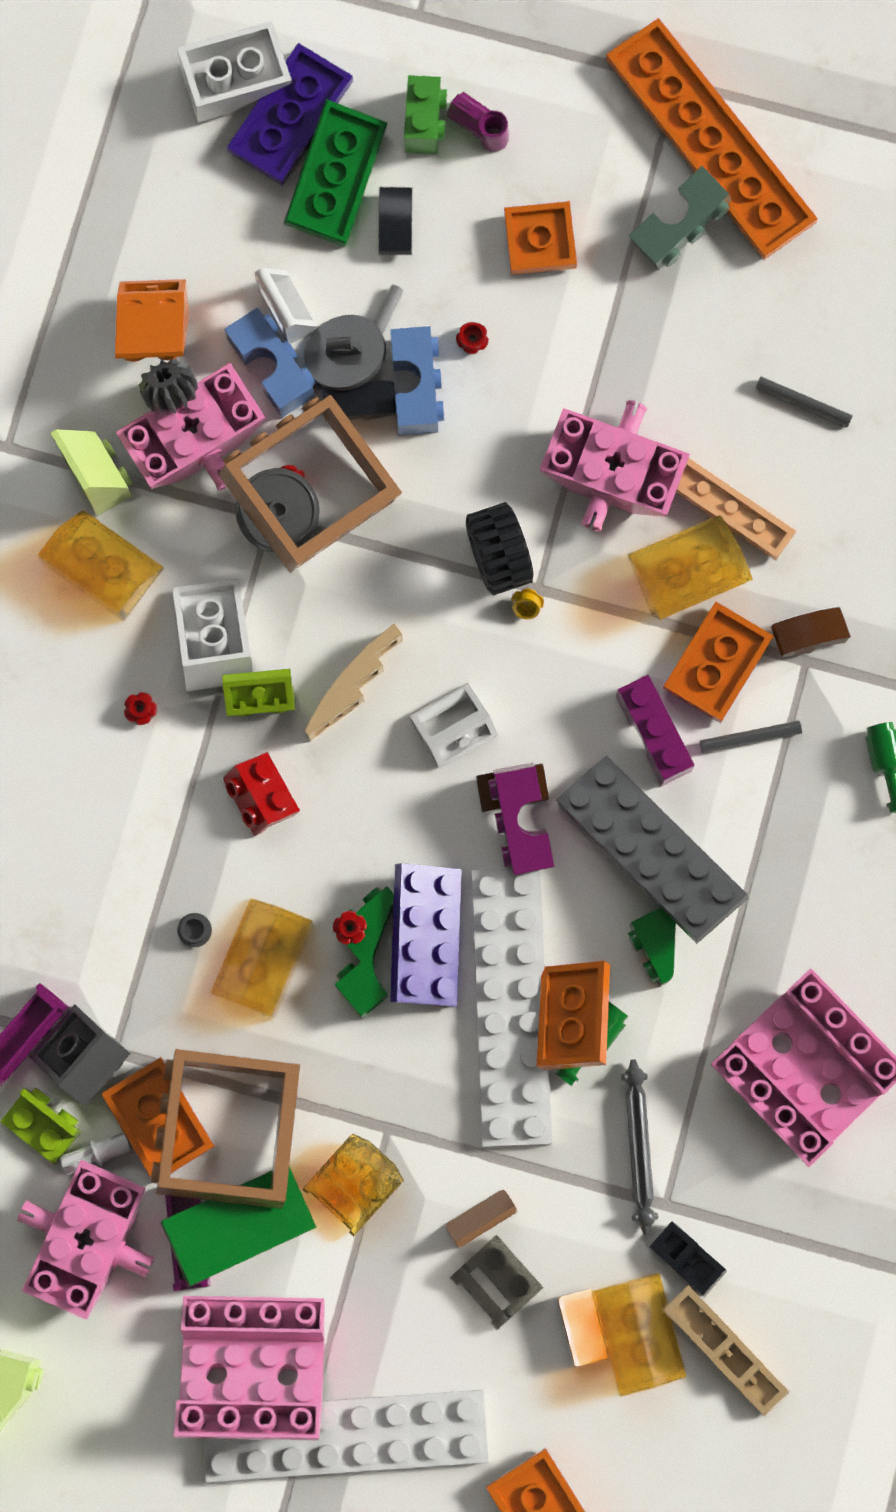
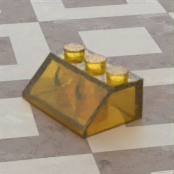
M84 510L61 525L38 554L45 566L122 621H125L164 569L162 565Z
M721 515L627 554L651 615L659 620L753 580L742 550Z
M250 898L211 990V994L275 1019L313 929V921L281 907Z
M660 1273L591 1290L617 1392L620 1397L656 1388L686 1377L672 1319L663 1310L668 1304Z

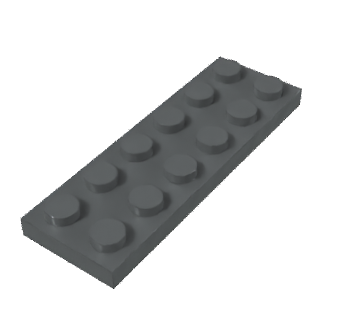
M607 755L556 799L557 805L696 944L748 899V894Z

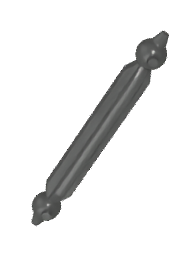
M631 1059L629 1068L625 1071V1074L621 1075V1079L629 1085L626 1093L633 1197L639 1208L632 1215V1220L641 1226L644 1235H649L651 1225L658 1219V1213H654L650 1208L654 1196L646 1093L641 1086L644 1080H647L648 1075L639 1068L636 1059Z

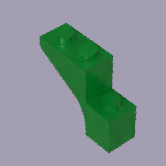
M388 886L382 891L376 887L363 898L362 901L365 905L356 912V915H361L366 920L365 937L357 944L350 943L346 945L360 963L356 967L350 963L336 975L339 981L334 984L362 1019L389 997L388 993L378 982L374 972V957L394 906V894ZM348 925L346 929L348 931H352L353 926Z
M659 908L632 921L629 925L631 931L627 935L634 950H642L647 960L642 965L651 982L657 980L661 987L667 984L674 975L676 923Z

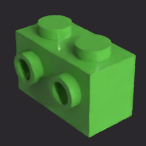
M408 75L404 129L405 153L437 154L438 140L444 141L445 120H440V109H446L447 89H441V77Z

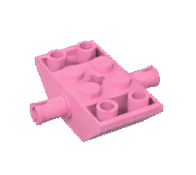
M231 363L197 382L196 399L187 402L188 408L181 407L177 409L176 414L169 411L163 416L158 411H150L116 431L120 441L151 489L183 481L203 468L210 475L217 490L226 489L224 482L218 476L225 465L222 457L239 447L266 420V417ZM192 426H196L198 431L195 434H192L191 431H187V429Z
M628 400L626 402V407L618 427L565 408L561 412L540 471L569 491L591 498L584 518L581 521V525L589 529L595 516L592 530L597 532L602 530L609 506L632 514L667 517L690 454L637 434L644 414L647 411V407L639 403L635 415H632L636 401ZM609 463H617L619 467L615 471H611Z
M81 1160L58 1211L52 1213L30 1203V1201H26L22 1210L33 1214L34 1217L25 1213H19L17 1222H22L44 1232L46 1238L22 1291L87 1320L117 1265L146 1278L150 1269L138 1264L137 1261L152 1266L155 1257L127 1246L126 1241L136 1220L146 1188ZM90 1230L89 1237L94 1240L93 1245H85L83 1248L79 1235Z

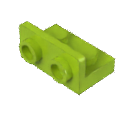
M290 668L222 675L227 716L238 715L244 717L256 713H282L288 710H295L294 687L292 685Z
M35 1087L32 1092L29 1089L23 1088L19 1093L21 1096L0 1122L52 1164L56 1165L60 1157L66 1153L82 1131L75 1127L79 1121L63 1108L58 1113L48 1104L52 1099Z

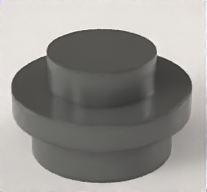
M190 913L180 920L177 933L185 945L200 947L209 941L212 935V926L204 915Z

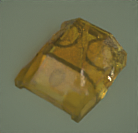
M352 1134L302 1190L306 1194L310 1192L350 1229L348 1233L354 1237L404 1182V1179L397 1166L374 1144L358 1135Z

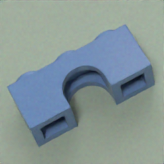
M257 307L224 329L227 340L244 365L261 357L269 358L276 363L277 367L274 373L262 381L261 384L264 394L281 418L315 397L313 385L316 382L306 367L299 368L294 360L297 358L296 352L287 340L283 343L276 334L279 329L269 314L263 316Z
M430 326L390 329L393 370L411 371L420 379L419 385L413 391L395 394L398 435L438 432V421H444L443 401H436L435 389H442L440 369H434L433 357H439L438 337H431Z

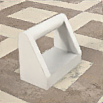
M264 267L256 271L255 278L258 290L285 340L292 344L314 333L317 326L287 270Z
M469 683L409 716L439 769L498 736L491 716ZM466 699L470 700L476 712L432 737L429 735L423 723Z

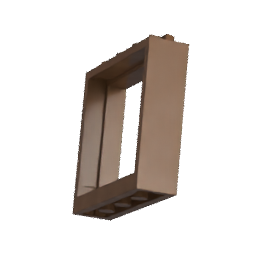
M329 395L322 401L318 397L312 399L302 407L304 413L296 418L292 414L288 415L276 425L278 430L269 436L266 432H263L249 443L251 448L241 453L238 449L228 455L223 460L225 465L218 474L289 573L389 506L402 494V491L332 395ZM322 415L379 493L298 548L241 469Z
M175 1049L173 1060L166 1059L164 1080H170L169 1093H162L159 1114H165L166 1117L164 1128L158 1127L155 1148L161 1149L160 1162H153L151 1183H157L156 1194L282 1209L286 1201L300 1064ZM184 1066L282 1078L270 1189L170 1178Z

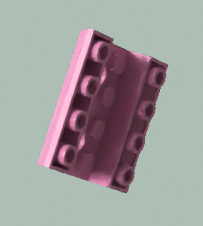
M811 968L710 1064L808 1167L834 1144L833 1141L880 1095H884L896 1083V1056ZM777 1034H784L791 1040V1048L785 1054L776 1052L772 1046V1040ZM831 1084L838 1088L840 1096L835 1104H827L822 1100L821 1090L825 1085Z
M183 1296L181 1322L183 1336L180 1397L179 1400H176L174 1437L319 1440L322 1417L325 1346L324 1298ZM214 1368H222L227 1373L226 1379L220 1384H212L207 1380L208 1373ZM285 1369L295 1371L298 1375L295 1383L289 1386L280 1384L277 1378L281 1371Z

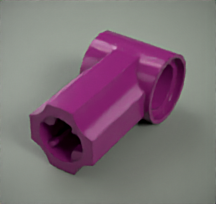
M464 91L457 94L451 101L446 111V116L478 138L486 150L497 152L507 146L509 142L508 120L502 112L488 109ZM491 128L501 129L498 134L487 133Z

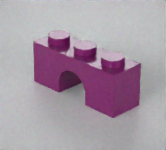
M649 675L619 688L616 699L630 726H634L646 749V757L661 787L692 772L695 764Z
M534 763L493 770L494 779L488 780L491 799H498L500 813H495L494 815L498 834L505 833L507 846L501 847L504 866H511L514 875L554 867L549 835L546 829L527 831L518 824L520 809L529 802L542 800Z

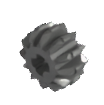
M173 359L166 363L164 360H161L157 366L150 365V372L141 375L142 382L138 385L140 394L152 412L158 411L162 416L169 411L176 414L177 409L181 407L188 408L187 402L196 399L197 379L185 361L179 362L177 359Z

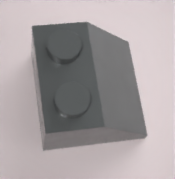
M74 1004L29 1057L61 1089L85 1107L99 1093L101 1087L122 1066L131 1053Z

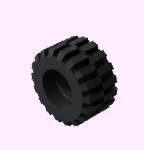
M503 502L467 514L465 525L469 542L487 590L494 596L532 583L534 572L528 547L515 512L509 504Z

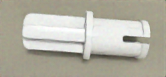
M121 1132L96 1143L92 1140L90 1141L91 1145L62 1155L60 1161L64 1172L70 1175L76 1172L81 1160L93 1165L98 1164L99 1167H102L103 1162L127 1153L129 1154L131 1149L125 1133Z

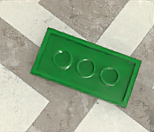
M326 99L283 224L345 247L388 123Z
M290 1166L286 1201L282 1209L206 1200L160 1221L188 1287L316 1228ZM272 1171L239 1186L270 1189Z

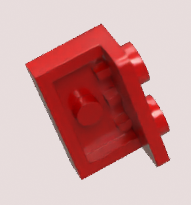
M268 752L235 765L223 777L228 795L234 799L241 812L244 824L250 828L254 836L262 834L268 827L289 819L300 811Z

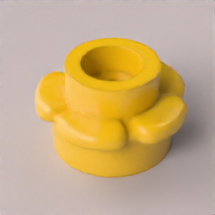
M530 588L516 591L511 597L513 612L521 619L530 620L537 617L540 608L544 607L543 597Z

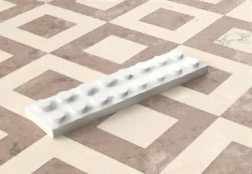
M512 869L472 870L482 1147L552 1144L549 1070H541L536 1067L541 974L545 968L540 870L517 875L513 874Z
M484 1389L322 1401L319 1440L203 1438L206 1483L489 1463Z

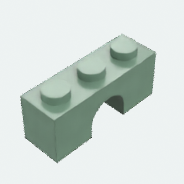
M703 166L678 188L680 196L689 204L688 214L681 222L666 224L652 213L629 235L635 246L658 270L664 265L670 267L681 256L680 250L688 242L694 244L706 231L704 227L712 219L717 221L722 218L730 209L728 205L732 201L730 194Z

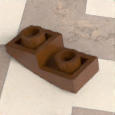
M840 607L799 615L771 626L781 657L811 653L816 647L845 643L851 637Z

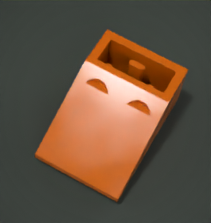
M186 279L120 281L117 292L115 359L124 358L126 361L135 362L148 357L173 360L178 356H184L189 322Z

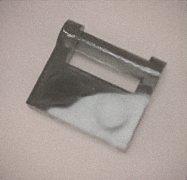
M497 1235L450 1276L456 1285L459 1283L492 1319L490 1324L496 1330L502 1327L544 1288ZM477 1266L510 1302L505 1309L502 1310L470 1274Z

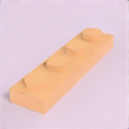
M688 458L676 493L776 561L795 535L796 530Z

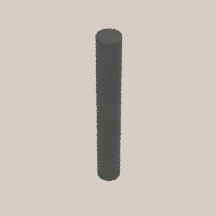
M762 376L755 388L847 428L853 416Z
M800 720L704 739L700 740L699 743L703 754L802 734Z

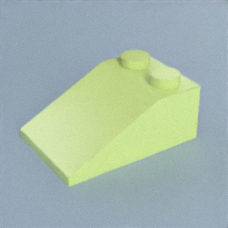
M56 429L51 432L65 462L97 516L132 497L128 486L133 483L125 468L122 466L117 469L111 458L115 457L116 453L107 438L101 441L95 431Z
M0 1349V1431L32 1395L34 1389H39L44 1369L39 1368L41 1359Z

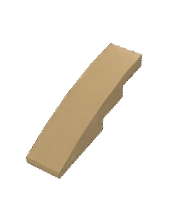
M395 624L386 629L359 653L342 671L322 698L304 730L310 741L365 702L364 695L359 689L384 671L383 664L379 658L403 641L402 633Z
M689 1285L663 1309L764 1417L789 1393V1390L764 1366L756 1355Z

